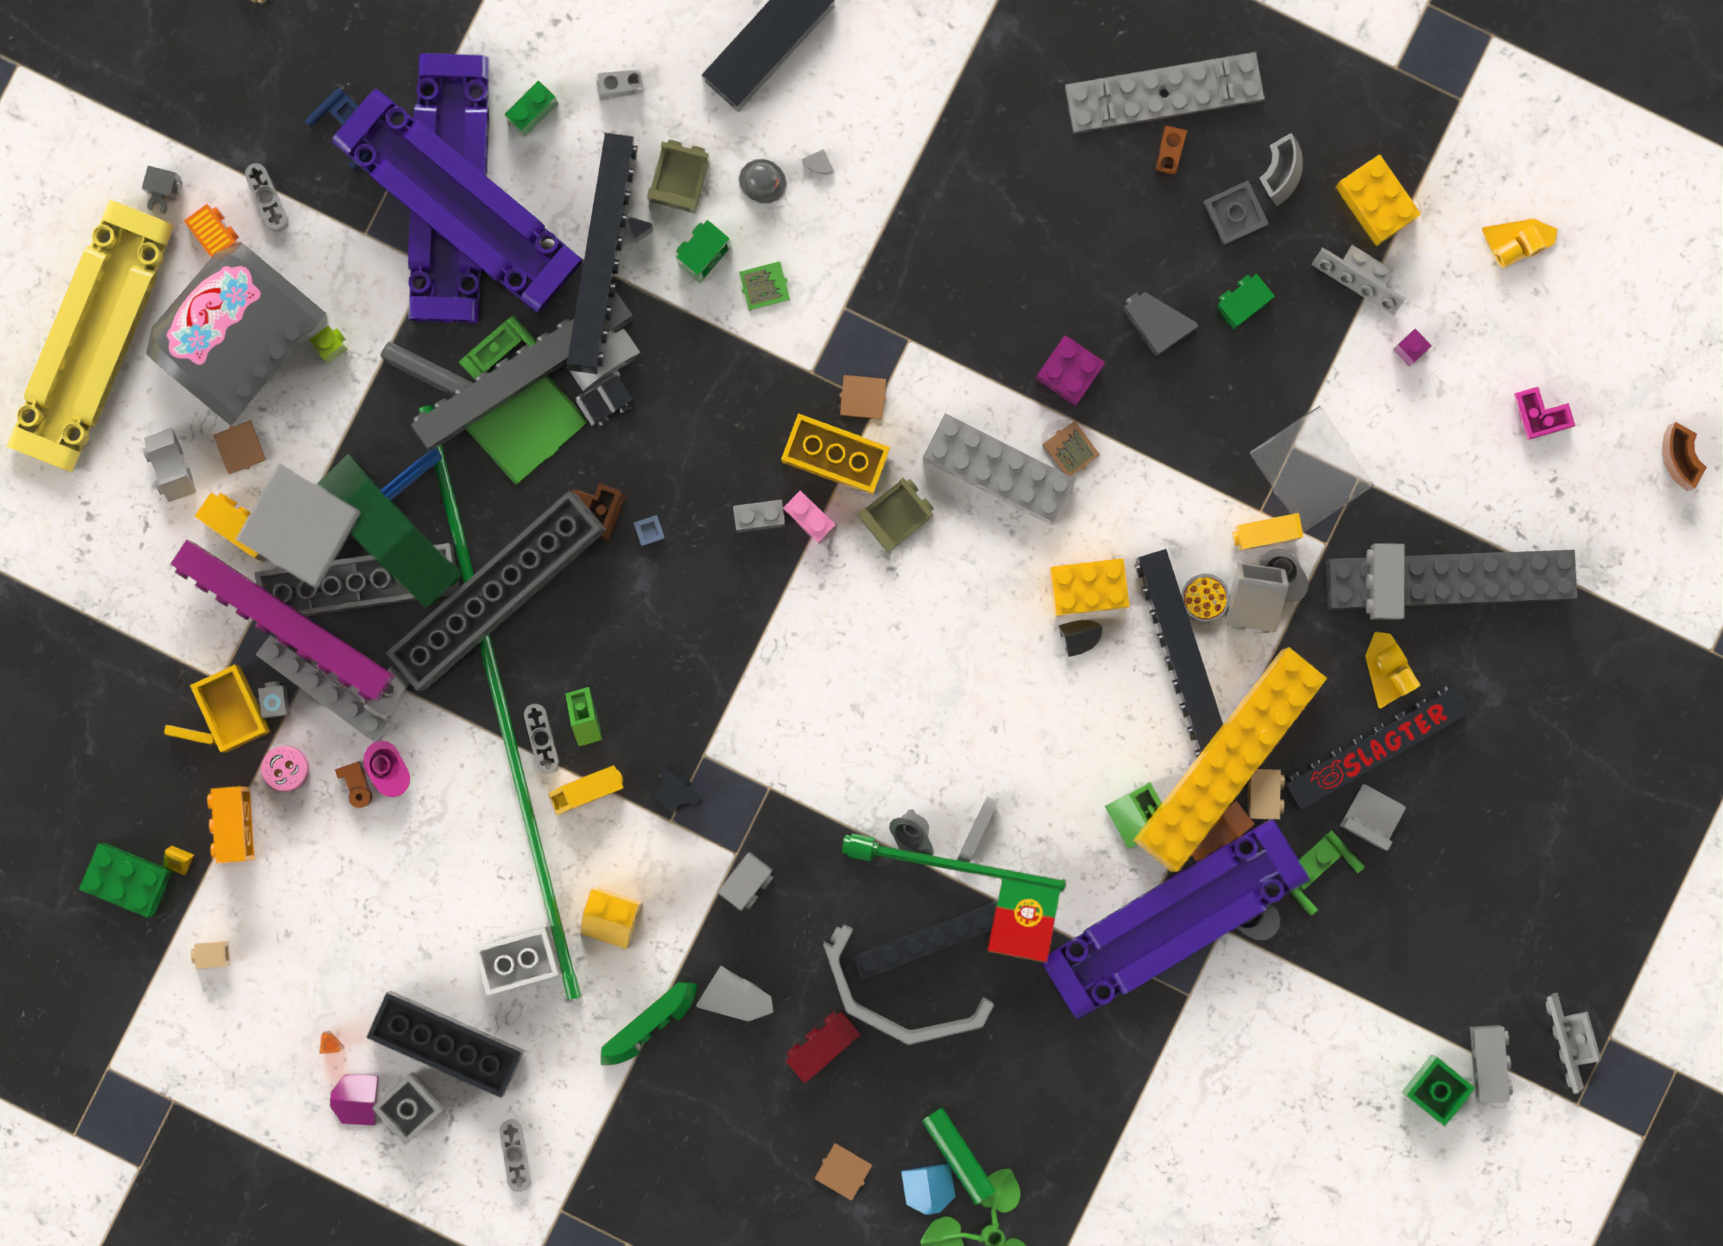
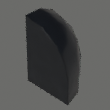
M1078 620L1058 625L1060 635L1065 639V650L1068 657L1091 650L1102 636V625L1092 620Z

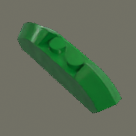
M678 982L601 1047V1065H616L634 1058L640 1053L635 1044L638 1042L640 1046L652 1037L649 1032L655 1027H658L660 1030L671 1021L668 1016L672 1015L679 1021L688 1011L694 1000L697 984Z

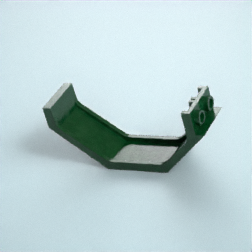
M349 454L346 455L317 485H321L328 493L360 511L350 530L352 535L407 591L427 608L429 605L437 602L441 594L458 581L462 572L381 492L361 469L362 466Z

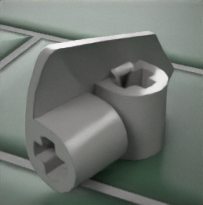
M720 966L697 1003L698 1008L745 1021H751L773 1013L772 997L752 982L738 977L723 966Z

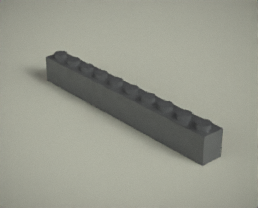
M615 292V297H610L609 306H612L611 320H606L605 329L613 330L614 332L631 322L633 316L618 293ZM574 319L562 321L557 325V330L551 334L549 332L542 334L536 339L537 343L529 347L526 345L516 352L517 356L513 359L508 360L506 358L495 366L497 369L491 373H482L471 386L464 385L455 391V396L447 400L444 398L434 405L435 409L428 414L422 412L413 419L414 423L411 426L426 450L431 452L565 365L568 360Z

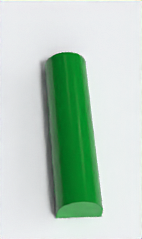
M943 1107L922 1120V1123L975 1205L996 1192L993 1184Z

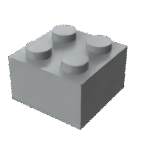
M749 852L718 893L738 909L742 910L744 907L749 909L758 898L755 893L759 887L764 890L773 879L770 875L773 870Z
M412 1072L372 1109L406 1145L446 1108L416 1074Z

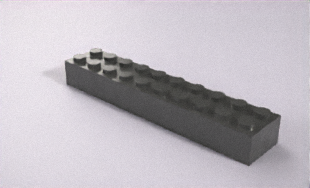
M568 491L386 654L417 691L428 689L607 531L606 528L576 493Z
M1575 549L1404 556V607L1577 599ZM1366 558L1329 559L1325 561L1328 610L1366 608V601L1370 599V589L1366 587L1367 574H1370V564H1367Z

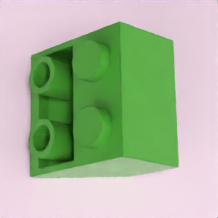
M1148 782L1104 807L1126 847L1130 849L1138 845L1133 841L1162 802L1151 782Z

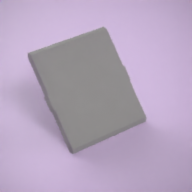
M278 464L236 540L266 557L275 566L286 569L310 585L318 588L358 518L360 511L328 493L321 485L311 483L285 466Z

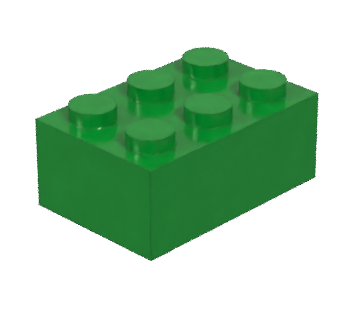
M99 843L79 890L142 916L153 917L173 871L109 844Z

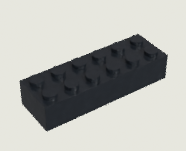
M391 990L386 992L366 1036L367 1039L500 1098L505 1096L525 1052L524 1049Z

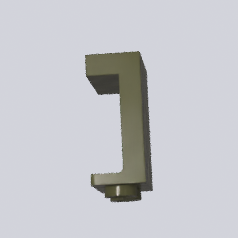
M668 140V143L662 141L652 186L647 194L648 202L695 214L710 159L709 153L705 152L706 149L699 146L683 147L681 142L675 140Z
M901 478L897 484L867 508L857 513L859 519L887 553L892 551L934 516L931 512L934 510L933 506L926 498L920 499L916 494L919 489L911 479L906 481L904 478Z

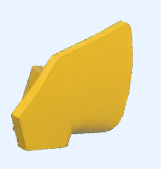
M1532 218L1482 227V233L1500 266L1506 268L1526 256L1530 258L1555 245L1557 228Z
M1375 632L1365 657L1378 707L1383 708L1400 696H1404L1418 688L1420 683L1392 635Z

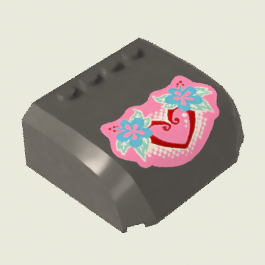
M240 242L216 252L152 326L146 354L225 422L233 425L252 399L327 313L251 249Z

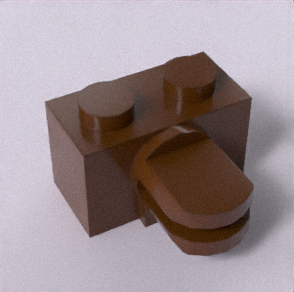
M599 483L594 496L581 490H572L571 492L579 496L606 528L607 531L599 538L608 541L626 495Z

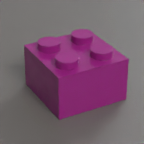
M1065 335L1038 373L1036 379L1076 406L1103 368L1105 362Z

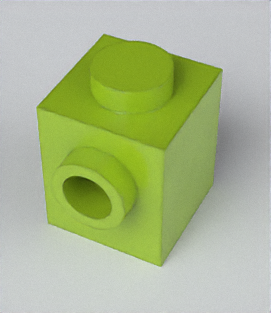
M329 325L309 339L321 357L328 363L348 349L343 343L346 340L338 328L333 330Z

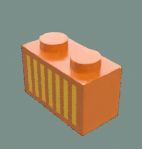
M205 204L185 219L184 222L212 258L216 252L238 244L236 240L239 236L231 226L227 228L222 220L225 217L217 207L212 209L208 204Z

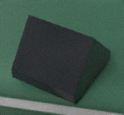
M632 217L628 218V223L637 242L653 232L652 223Z

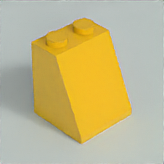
M598 887L592 888L583 911L580 934L627 949L643 902Z

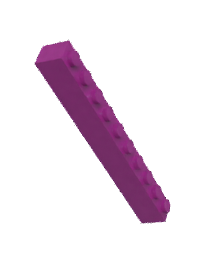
M186 539L170 563L176 568L174 572L186 580L188 577L196 581L195 586L205 593H208L210 590L217 595L215 600L226 607L231 604L237 608L235 613L246 620L252 618L258 622L256 624L257 628L267 634L270 631L278 636L276 640L286 647H289L291 644L298 649L296 654L307 661L312 658L318 662L317 668L326 674L333 672L339 676L338 682L348 688L351 685L359 690L357 694L369 702L371 699L379 701L394 679L395 675L195 542Z

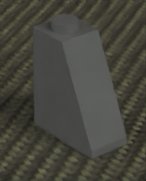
M1146 292L1140 296L1138 293H1135L1125 301L1127 305L1123 309L1156 357L1198 328L1196 322Z

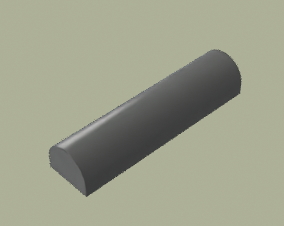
M390 341L385 345L380 354L383 362L452 396H455V391L464 385L469 387L474 384Z

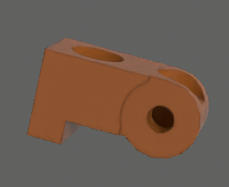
M1165 126L1156 171L1175 175L1187 130Z
M357 761L335 769L337 778H345L350 791L348 796L350 804L356 808L368 806L372 802L373 795L362 762Z

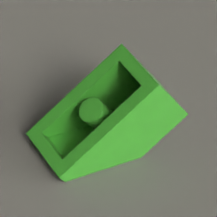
M589 687L565 693L571 727L578 746L602 740L600 725Z

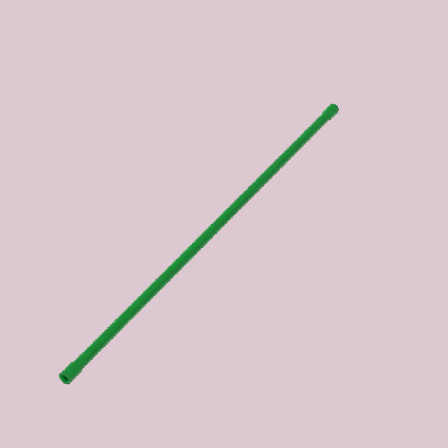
M433 405L419 408L420 413L426 412L427 414L434 410ZM440 445L436 449L441 453L442 459L434 467L465 584L474 576V571L443 448ZM488 635L479 643L563 976L562 981L567 1000H572L582 996L577 976L574 973L490 635Z

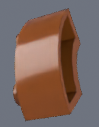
M1674 422L1667 426L1663 437V459L1673 480L1683 489L1689 491L1696 488L1707 466L1699 460L1695 453L1694 442L1697 433Z
M1237 801L1226 808L1191 855L1196 861L1231 843L1254 825Z

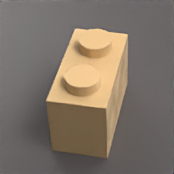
M1257 769L1248 780L1247 815L1249 818L1280 819V814H1284V800H1280V790H1284L1285 778L1284 775H1281V770Z

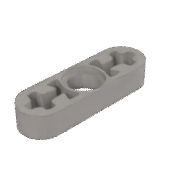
M251 164L245 171V178L262 217L271 230L281 231L288 224V216L270 175L261 164ZM253 171L263 172L260 175V179L265 186L260 187L255 178L251 179L254 176ZM265 191H270L273 194V200L268 204H263L260 200L261 194ZM274 208L275 213L278 216H282L279 219L280 224L276 225L274 222H270L273 220V215L270 210L265 212V209Z
M531 704L525 709L524 718L536 765L541 772L552 773L559 767V757L547 711L542 705ZM533 708L542 712V716H539V723H545L546 728L540 727L532 731L531 726H536L535 720L529 718V714L533 713ZM541 731L546 732L549 737L547 744L539 746L535 742V735ZM551 746L552 751H547L550 759H554V763L551 764V769H548L547 766L541 765V762L545 760L544 753L538 755L537 750H544Z
M988 796L986 797L957 860L970 862L998 801Z
M510 1119L505 1121L500 1127V1139L507 1182L513 1191L522 1192L531 1183L523 1127L519 1121ZM509 1124H512L513 1128L518 1129V1132L514 1134L515 1142L520 1140L521 1144H512L507 1147L506 1142H511L510 1134H505ZM516 1148L521 1151V1161L512 1162L509 1159L508 1154L511 1149ZM524 1164L525 1169L521 1168L519 1171L520 1176L525 1177L526 1181L519 1187L518 1183H513V1179L517 1176L516 1169L511 1171L510 1167H519Z

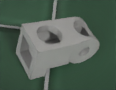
M639 70L597 73L596 80L599 100L634 95L644 91L642 74Z

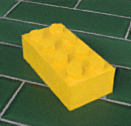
M798 414L781 461L782 463L873 496L890 452V447Z

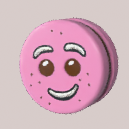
M281 746L267 753L262 762L261 772L264 781L269 787L281 792H290L300 788L306 782L310 766L307 757L299 749Z

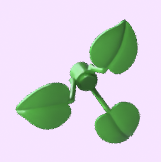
M1003 1169L988 1177L996 1192L980 1203L985 1207H992L993 1224L992 1226H987L982 1231L981 1236L960 1233V1224L955 1219L940 1217L934 1220L921 1239V1246H964L961 1238L974 1239L979 1242L983 1241L987 1246H1003V1244L1004 1246H1026L1022 1241L1015 1238L1008 1239L1005 1242L1004 1234L998 1229L996 1209L1004 1213L1009 1212L1018 1205L1020 1200V1188L1013 1171Z

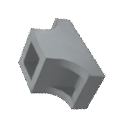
M391 666L388 671L395 675L380 700L371 699L370 702L366 701L364 704L365 709L383 720L392 716L403 700L404 693L410 684L403 673Z

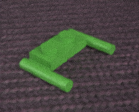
M513 314L463 357L459 363L475 380L522 339L529 347L536 344L537 341Z
M1332 830L1299 859L1310 880L1289 892L1310 916L1318 909L1303 894L1302 890L1307 888L1340 856L1357 873L1365 867Z

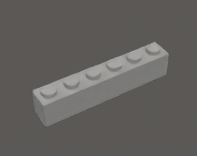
M270 635L256 653L259 658L373 742L380 741L393 722L387 718L383 720L365 709V702L317 668L313 663L300 657L290 646L286 647L276 640V636Z

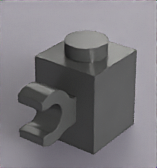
M147 166L141 188L146 193L152 194L147 203V209L153 211L154 205L160 203V213L165 214L167 212L168 206L164 198L175 200L176 194L179 195L182 190L183 182L176 172Z

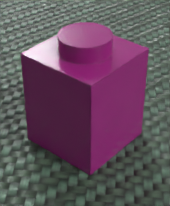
M1415 328L1393 350L1408 366H1411L1432 345Z

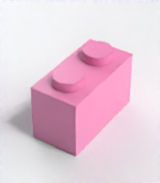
M801 491L783 508L818 544L836 527Z

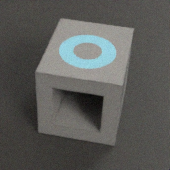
M279 682L265 683V688L258 689L262 718L290 715L287 686H280Z

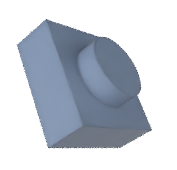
M657 515L634 523L641 546L665 539Z

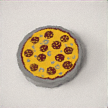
M1203 573L1192 577L1184 585L1181 594L1188 616L1201 622L1217 620L1225 613L1230 601L1227 585L1221 578L1213 574Z

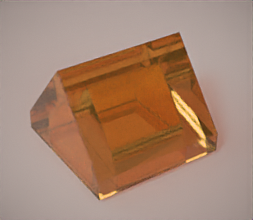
M330 1030L321 1034L319 1054L338 1053L345 1048Z

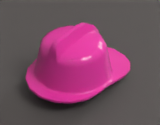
M382 740L373 742L364 753L363 766L365 773L370 777L375 788L381 794L387 797L401 796L410 785L408 768L393 744Z

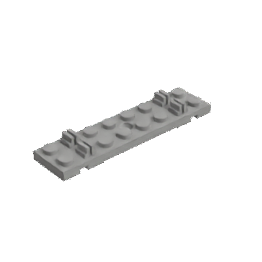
M1256 52L1065 85L1073 134L1264 101ZM1163 89L1169 93V96L1166 98L1160 96V91Z

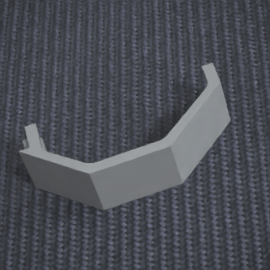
M845 924L842 929L837 927L830 941L834 942L833 946L824 941L823 944L846 1012L908 1045L982 1027L994 1005L992 1001L983 997L975 1013L969 1018L908 1030L856 1003L852 998L839 962V956L853 928Z

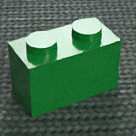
M538 80L504 115L507 121L525 137L558 104V101Z
M1257 274L1252 278L1249 275L1245 276L1237 283L1238 289L1233 293L1228 290L1218 298L1220 303L1216 308L1234 330L1275 297Z

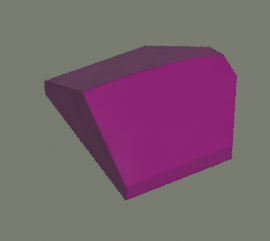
M345 1074L333 1088L330 1094V1108L341 1124L376 1125V1112L372 1108L377 1104L379 1076Z

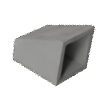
M1237 562L1226 615L1227 625H1231V627L1239 630L1252 628L1260 633L1276 632L1289 587L1286 570Z

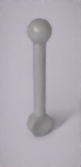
M615 371L609 377H607L606 379H604L603 381H601L585 393L580 394L575 399H580L587 393L598 388L600 385H602L603 383L617 375L618 377H620V373L618 371Z

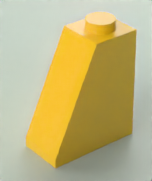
M1296 513L1237 525L1235 531L1232 532L1234 546H1238L1239 551L1298 541L1303 538L1300 515Z
M611 766L562 785L549 792L548 795L558 816L623 789V778L615 766Z

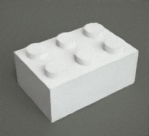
M548 926L473 948L486 996L561 974Z

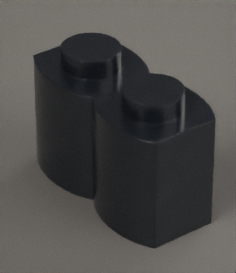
M617 375L576 402L591 426L601 428L611 422L610 417L618 412L619 415H622L632 408L630 404L634 400Z

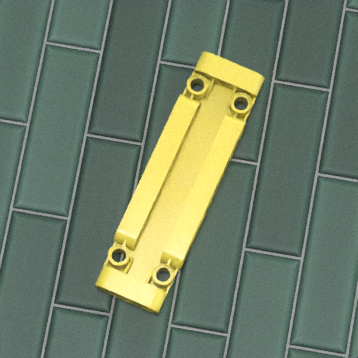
M109 200L99 226L92 232V244L87 246L82 253L25 390L24 400L26 402L17 411L18 421L6 447L71 473L73 472L83 446L89 441V431L99 420L157 280L156 270L164 261V251L175 227L174 225L121 203ZM109 232L111 235L109 241L102 243V235ZM155 250L154 259L146 261L147 252ZM34 411L35 419L28 423L26 420L27 414ZM75 429H79L81 435L78 440L73 441L71 434Z

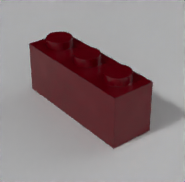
M842 1010L838 1014L833 1011L823 1020L826 1024L818 1030L815 1027L805 1036L807 1039L805 1043L801 1046L797 1043L786 1052L789 1057L785 1061L804 1083L861 1035V1032Z

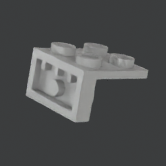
M1363 784L1340 827L1374 846L1388 851L1392 844V841L1389 839L1406 807Z

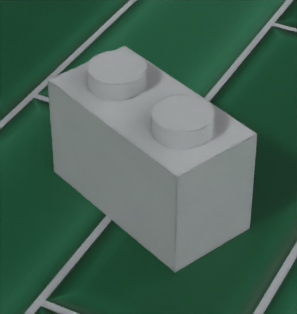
M782 500L733 506L737 533L785 527Z

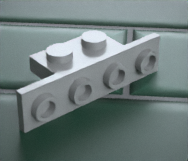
M1353 245L1343 260L1322 248L1311 264L1392 315L1397 312L1406 299L1385 286L1393 270Z
M1553 993L1547 997L1546 1009L1548 1014L1552 1015L1555 1024L1553 1025V1034L1555 1039H1559L1561 1049L1559 1050V1055L1562 1063L1566 1064L1568 1071L1566 1073L1567 1084L1569 1087H1572L1575 1094L1584 1088L1578 1065L1600 1061L1601 1057L1588 1011L1564 1016L1558 993Z

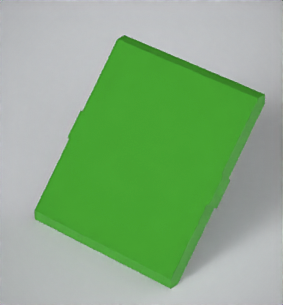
M546 376L466 429L513 483L517 485L544 460L553 456L560 446L589 421L549 376Z

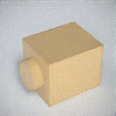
M229 941L194 944V949H191V961L193 964L195 963V968L229 966Z

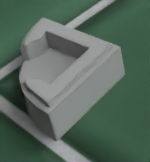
M824 149L802 159L804 165L816 173L831 174L834 172Z

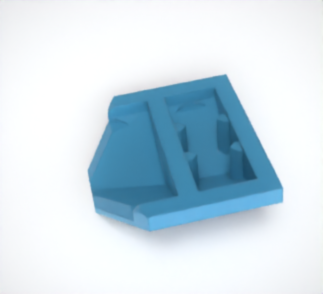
M949 1163L901 1171L906 1204L924 1214H934L941 1212L955 1198Z

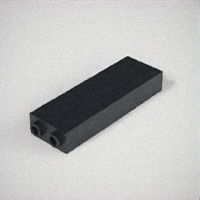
M769 0L701 74L702 81L739 112L835 7V0Z

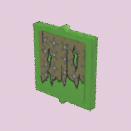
M780 261L739 272L743 285L742 293L746 296L749 311L790 300L786 285L788 280L784 278Z

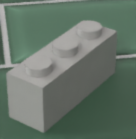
M1404 544L1371 545V550H1367L1366 554L1367 564H1370V574H1367L1366 587L1370 589V599L1366 601V612L1370 614V619H1403Z
M1500 1025L1470 1027L1474 1087L1476 1088L1474 1090L1475 1101L1478 1103L1510 1101L1509 1095L1513 1094L1512 1081L1508 1080L1507 1071L1511 1070L1510 1056L1506 1055V1046L1509 1045L1508 1032L1504 1031V1027Z

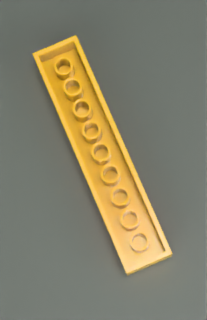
M1290 647L1282 649L1133 841L1171 872L1178 871L1327 678Z

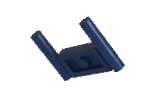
M338 87L305 122L312 128L329 111L343 125L358 106ZM370 152L363 154L361 161L366 162L373 154ZM354 160L349 164L355 172L360 168Z

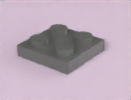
M1249 181L1243 182L1203 202L1224 246L1269 225Z

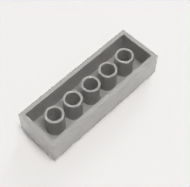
M946 413L922 459L1051 525L1054 524L1076 481L1075 478Z

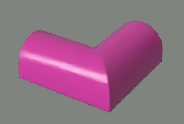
M1539 387L1514 393L1527 440L1576 426L1569 403L1545 410Z

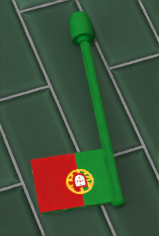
M857 834L845 835L842 854L848 855L849 858L871 862L873 857L877 858V856L1002 879L988 952L1047 963L1060 892H1063L1067 885L1064 878L1062 880L884 847L879 846V843H875L876 838Z

